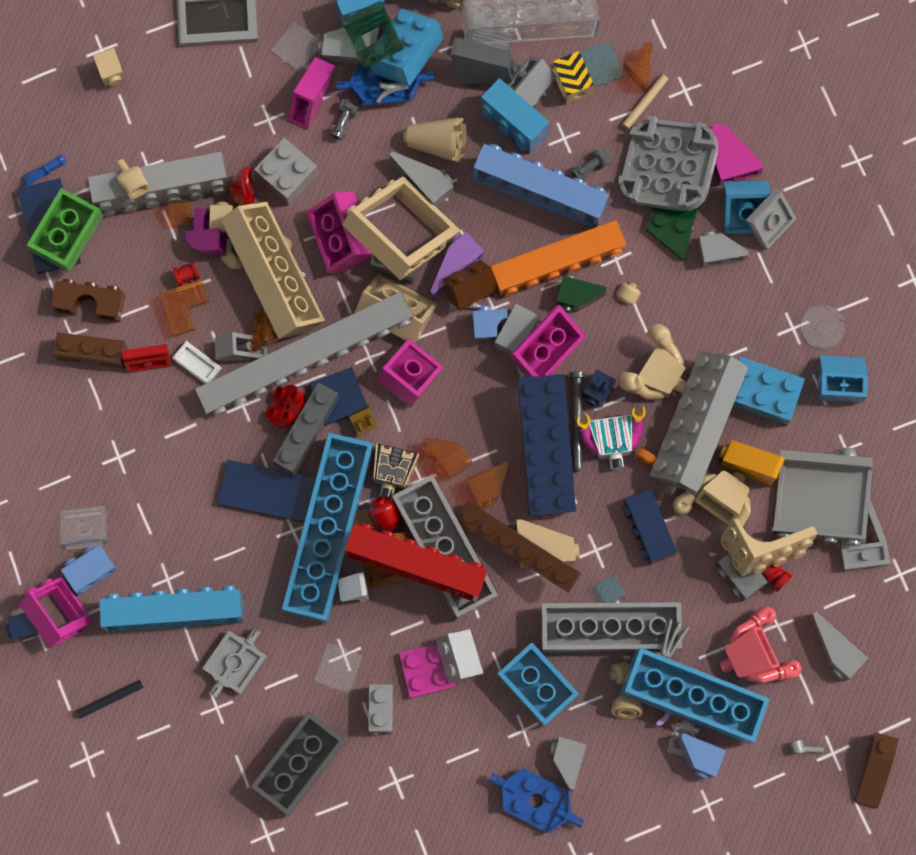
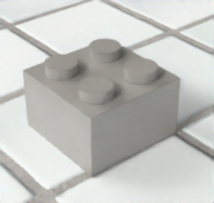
M283 138L254 169L256 178L288 206L319 174L317 165L286 138Z

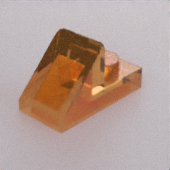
M644 42L643 49H638L637 62L624 61L623 64L624 71L642 92H647L653 47V43Z
M264 308L254 315L251 350L254 352L271 346L280 340Z

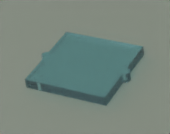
M610 41L598 46L592 45L590 49L580 52L593 81L594 88L603 84L609 85V82L624 77Z

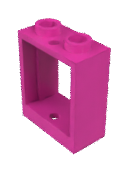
M62 577L54 581L48 579L39 588L35 586L24 593L25 598L19 603L50 649L82 633L93 622ZM49 595L53 597L70 621L69 624L59 629L39 603V600Z

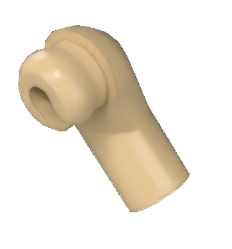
M227 239V254L222 256L221 260L230 269H241L243 264L240 258L232 252L233 244L231 240Z

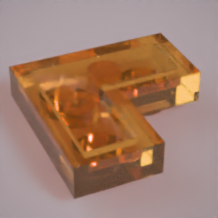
M202 280L159 294L174 337L195 330L188 309L210 302Z

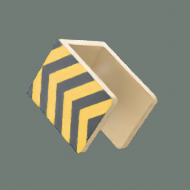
M575 52L553 61L555 68L552 71L557 76L555 80L566 105L593 95L594 84L580 52Z

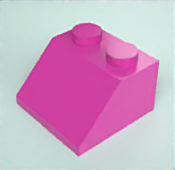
M408 339L382 368L376 380L411 408L444 367Z

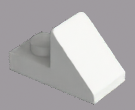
M364 572L338 580L340 600L342 602L358 599L360 602L369 601Z

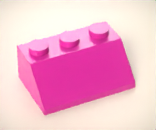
M557 305L512 352L514 363L526 377L550 375L586 335L563 308Z

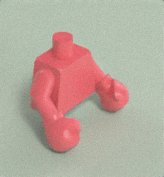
M768 606L759 608L753 616L749 617V620L736 627L729 639L730 645L725 648L729 658L720 662L721 669L725 674L735 670L739 678L745 677L748 681L767 683L774 680H793L800 675L802 668L798 661L789 660L779 665L763 631V628L772 624L776 619V612L773 608Z

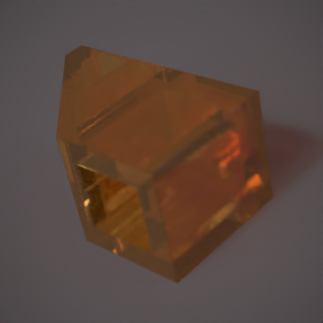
M429 437L423 440L425 446L422 448L429 459H435L438 464L435 467L442 477L447 476L451 480L472 465V460L460 443Z

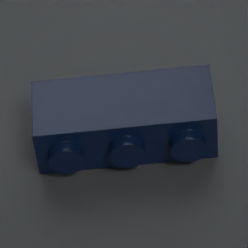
M650 489L626 498L625 506H622L626 518H631L634 527H631L635 540L639 539L643 548H640V553L643 560H648L649 564L653 565L675 556L677 550L652 490Z

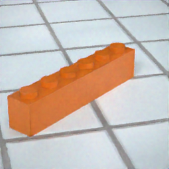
M617 220L492 265L491 268L500 296L504 294L511 296L518 293V289L527 287V289L533 288L545 279L548 281L555 280L560 277L561 273L567 271L574 273L580 270L581 266L588 263L590 266L598 264L602 261V258L610 256V258L617 257L625 250L626 242Z

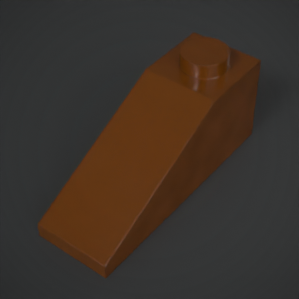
M877 732L871 735L855 802L874 808L879 807L894 761L898 738Z

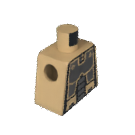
M377 443L373 480L374 483L382 485L379 497L392 498L395 489H406L419 461V453Z

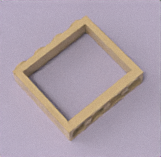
M404 176L396 181L391 180L383 190L381 188L376 190L372 197H365L357 207L355 205L350 207L346 212L348 216L342 224L399 280L450 246V241L461 231ZM394 195L437 235V237L408 257L364 217L365 214Z

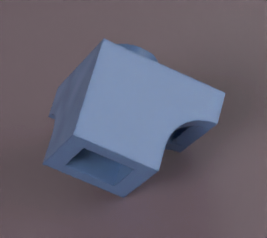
M490 306L477 307V311L472 313L474 340L497 339V326L502 321L507 320V309L491 310Z

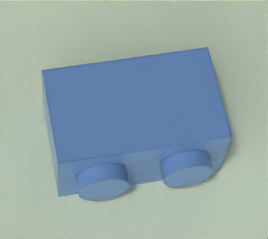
M95 545L90 546L83 552V556L78 559L76 557L70 559L64 564L65 568L61 570L78 595H81L117 571L101 545L97 547Z

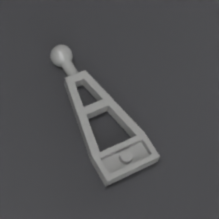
M846 447L840 451L839 455L857 456V453L854 449ZM871 500L869 501L868 518L877 542L861 544L860 546H848L846 541H840L844 571L890 565L887 541Z

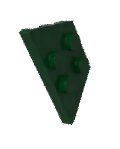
M652 207L646 231L654 238L660 240L663 246L672 250L680 260L684 261L698 208L691 211H677Z

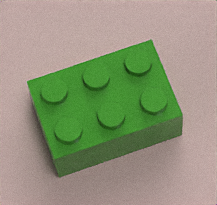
M60 188L29 240L27 247L31 253L70 273L102 220L103 214L100 208Z

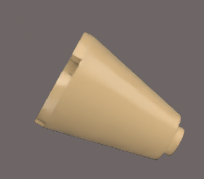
M459 117L412 124L408 126V129L404 130L403 141L410 148L459 163L464 155L460 154V150L466 146V124L461 123L464 119Z

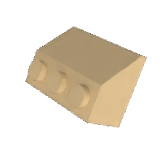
M378 273L363 291L355 313L396 293L402 292L414 318L410 320V325L398 329V326L389 331L401 337L404 341L410 339L415 343L422 335L438 303Z

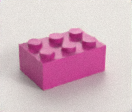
M334 192L306 211L327 273L347 272L373 255L342 225L348 216L347 210L353 205L358 206L354 192Z

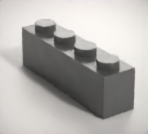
M318 382L273 459L274 466L292 476L296 475L339 400L337 392Z

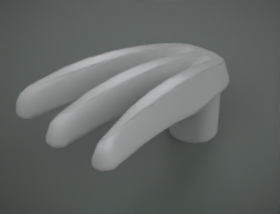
M672 619L668 621L661 649V656L668 659L672 657L689 630L688 626L685 627L676 643H674L681 626V622H678L669 641Z

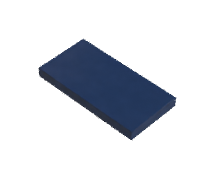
M60 178L17 189L29 240L60 188L63 189ZM32 253L37 274L61 269ZM80 257L78 258L75 265L81 264Z
M227 460L218 505L305 523L316 478L300 474L292 476L281 470Z

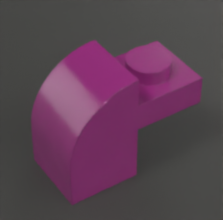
M203 208L194 209V217H192L191 221L193 230L185 231L189 245L207 257L226 256L227 234L219 228L209 229L210 213Z

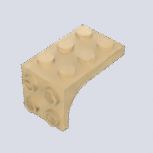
M735 518L731 520L722 534L721 542L724 549L728 550L734 568L739 571L741 576H745L753 572L754 574H759L771 565H774V567L780 566L792 557L794 559L801 558L806 554L807 548L813 544L812 541L818 533L814 526L772 542H761L750 537L743 529L739 519Z

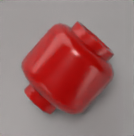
M377 497L372 501V505L368 510L374 526L379 530L390 531L400 524L399 521L402 516L392 498Z

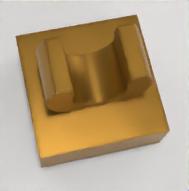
M369 405L348 415L358 437L379 427Z

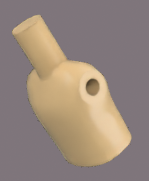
M124 159L117 161L116 165L121 173L116 179L129 198L135 199L144 195L149 190L150 185L144 178L141 169L138 166L129 168Z

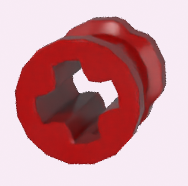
M193 260L190 261V264L178 269L176 267L172 268L179 287L183 286V283L195 278L197 280L200 279Z

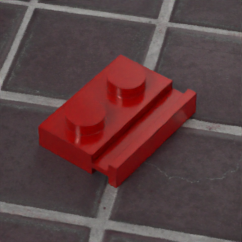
M167 344L122 350V358L127 373L172 366Z

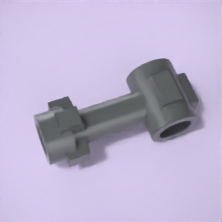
M349 98L347 100L342 99L338 111L342 113L337 124H332L330 128V136L332 138L342 140L346 136L347 130L344 128L350 116L355 117L359 105L355 104L356 101Z
M600 147L591 154L593 156L592 160L582 167L580 164L574 166V169L571 171L573 177L584 181L588 178L587 173L598 165L603 169L610 164L612 160L607 149L604 150L603 147Z

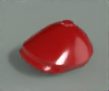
M249 165L243 167L228 186V193H230L234 202L239 206L254 204L255 191L251 178L252 167Z

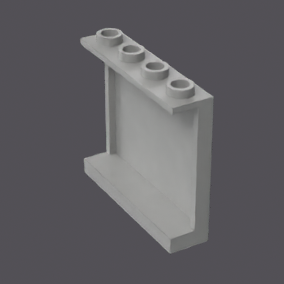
M780 450V456L784 457L785 460L779 471L774 527H772L773 534L777 535V538L780 539L814 526L818 533L815 538L823 539L824 543L836 544L837 541H846V544L851 546H860V543H865L873 458Z

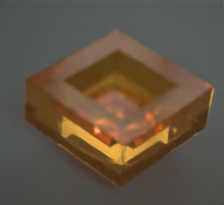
M189 199L167 202L171 226L191 223L192 210Z

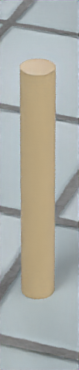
M661 74L623 122L622 126L625 129L629 130L669 80L667 76Z

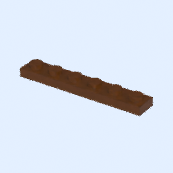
M469 501L457 518L460 524L568 593H570L581 574L578 570Z

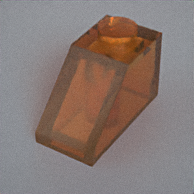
M508 461L466 481V485L477 507L481 508L484 506L487 509L497 503L496 500L500 497L509 470Z

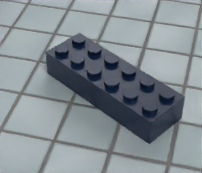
M564 374L517 378L529 515L576 512Z

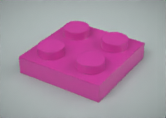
M437 644L399 653L410 699L455 688L454 683L449 684L444 673V666L437 650Z

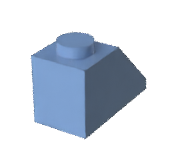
M678 734V742L690 769L696 771L695 775L706 780L709 777H716L726 750L687 734Z

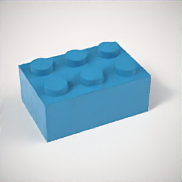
M401 9L367 55L372 73L410 86L444 39L438 20Z
M500 78L481 97V115L490 123L493 121L498 126L499 132L505 137L510 136L515 141L516 147L521 151L526 150L530 154L547 137L549 121Z
M740 356L738 361L748 366L733 407L788 426L805 379Z
M532 642L497 674V677L543 727L549 724L579 695Z

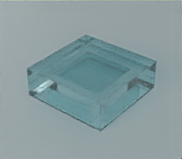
M615 575L594 586L603 603H613L626 595Z

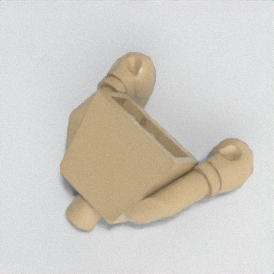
M654 324L648 328L647 334L651 340L659 345L656 346L640 374L623 372L618 377V384L623 390L638 394L646 400L668 398L673 389L683 394L687 381L681 378L686 369L684 361L677 347L673 344L669 329L662 324Z
M722 471L718 475H706L698 493L686 490L685 493L675 498L673 508L678 515L683 516L691 511L692 504L695 501L727 525H729L732 519L738 518L743 527L751 513L750 498L747 496L749 487L743 484L745 477L740 472H734L731 475L726 471Z

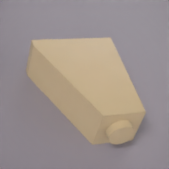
M516 520L518 533L563 562L575 564L576 558L580 557L579 545L574 544L573 537L524 520ZM520 562V568H529Z

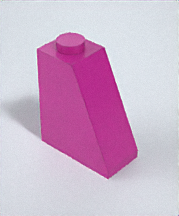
M317 57L314 58L293 91L288 116L289 122L308 130L333 80L334 65Z
M715 124L709 127L718 141V154L714 167L718 186H722L724 182H736L762 173L763 164L727 125L720 126Z

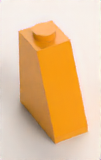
M731 440L729 446L724 444L719 457L723 458L720 465L740 472L768 486H771L776 480L785 460L784 457L733 440Z

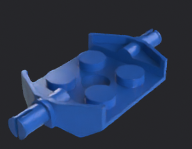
M358 62L351 77L352 79H349L350 81L336 82L337 91L351 90V93H354L359 103L363 106L412 101L421 82L434 81L433 72H419L407 90L393 92L384 97L380 103H377L376 99L385 89L380 88L379 83H396V81L373 74L370 65L361 66V62Z
M526 768L521 769L509 779H503L492 773V778L488 782L493 783L502 790L503 811L548 834L564 822H569L581 828L585 819L572 814L569 790L528 771ZM534 794L540 795L543 799L542 806L538 808L532 807L529 802L530 797Z

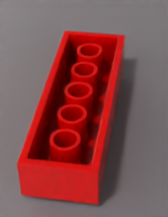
M366 523L354 524L345 548L346 558L463 599L477 602L488 571L483 569L484 565L471 561L470 564L461 561L462 557L449 553L448 556L440 554V550L432 546H426V548L417 546L418 542L409 538H404V541L397 539L395 534L389 531L382 530V533L374 531L373 526Z

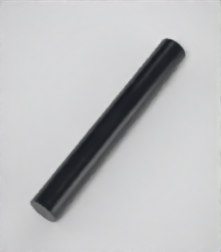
M138 680L78 709L77 713L80 718H83L144 688L141 680Z

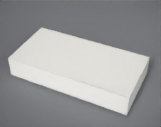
M187 341L172 358L204 384L213 381L222 370L221 366Z

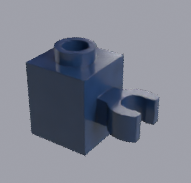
M596 369L583 392L582 397L585 398V402L593 407H603L616 383V379Z

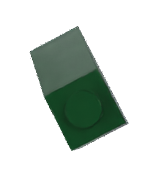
M563 276L556 306L560 305L566 313L578 312L605 297L607 287Z

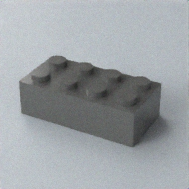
M308 712L251 787L290 817L346 744V740Z

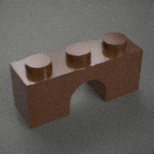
M63 279L62 282L56 281L51 304L54 312L77 315L78 306L81 302L93 300L97 303L95 314L98 319L121 322L125 295L123 291H120L119 287L107 286V288H101L97 284L85 282V285L76 284V281L70 279Z
M57 332L53 354L57 360L80 363V360L98 362L102 366L124 369L125 364L122 358V350H127L128 347L125 341Z

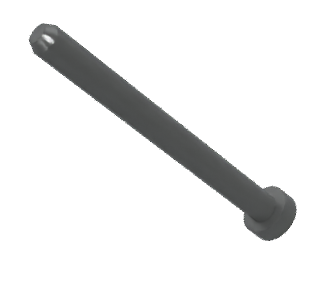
M574 371L569 373V378L573 379V469L579 472L582 470V440L579 432L580 426L576 423L575 416L577 415L579 421H582V379H585V372Z

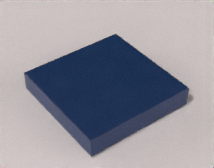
M352 367L310 383L312 391H314L319 382L339 395V400L325 423L326 426L349 417V414L367 406Z

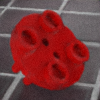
M294 385L279 386L273 393L274 397L266 412V418L270 420L272 425L278 428H287L292 424L294 425L307 401L304 399V393L300 388Z

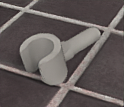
M803 740L790 743L791 752L794 755L808 752L823 753L824 751L823 747H804Z

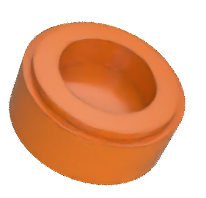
M639 448L635 454V457L640 462L651 468L657 458L643 448Z

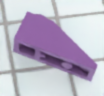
M467 232L462 236L461 234L456 235L450 241L451 245L430 290V297L433 300L445 290L443 279L484 257V250Z

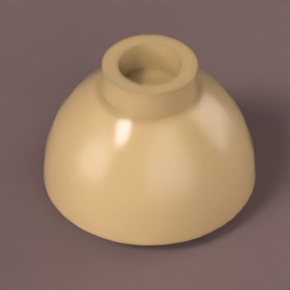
M620 695L614 700L611 713L621 719H635L643 714V706L638 700Z

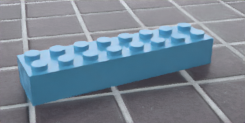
M328 432L282 607L283 613L328 624L338 587V580L340 579L345 561V548L354 526L374 449L373 443Z

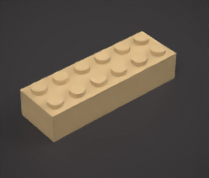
M262 202L238 206L221 218L225 231L278 338L282 339L305 334L325 321L268 203Z

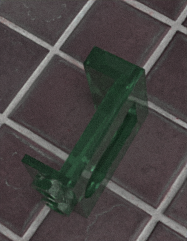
M381 0L341 21L364 69L404 49ZM382 26L386 37L367 47L362 35Z

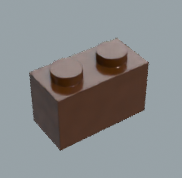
M482 260L474 261L469 266L460 271L453 272L450 276L443 279L449 302L459 310L498 290L492 268Z

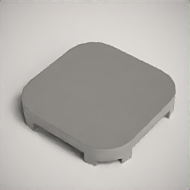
M647 116L646 120L640 122L636 127H632L629 133L631 141L622 176L619 175V185L625 197L632 203L641 206L677 211H691L698 208L708 195L718 154V141L713 131L706 124L699 121L697 124L659 120L656 116Z

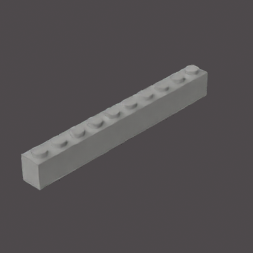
M402 292L396 293L195 390L206 414L213 413L214 416L226 412L225 407L231 404L238 406L247 401L246 397L252 394L257 397L266 393V388L273 384L275 387L281 386L288 382L287 378L295 375L297 378L308 373L307 368L315 365L318 368L329 363L328 358L335 355L337 358L348 354V349L357 346V348L366 346L370 343L369 339L375 336L380 339L389 335V330L398 326V329L410 325V320L414 316Z

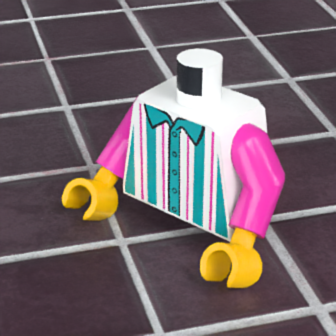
M635 405L631 407L632 415L590 421V417L584 412L586 418L581 422L579 417L575 416V421L580 426L579 432L582 443L592 454L597 455L599 459L609 458L611 470L623 469L622 456L630 455L632 450L637 448L643 434V417L646 413L644 405H642L640 413L634 412Z

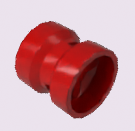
M771 565L762 574L772 584V588L776 592L792 577L788 571H784L781 568V565L777 567ZM780 573L781 575L776 580H774V578Z

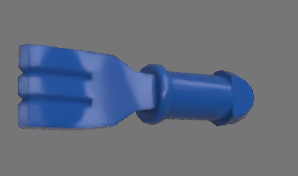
M59 155L49 163L43 164V168L29 171L23 176L24 183L29 186L44 175L50 174L54 169L61 165L63 166L66 163V158Z

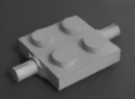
M253 627L245 639L238 637L228 630L202 668L216 680V683L208 693L217 698L223 687H227L242 695L267 658L253 644L261 634L260 631Z

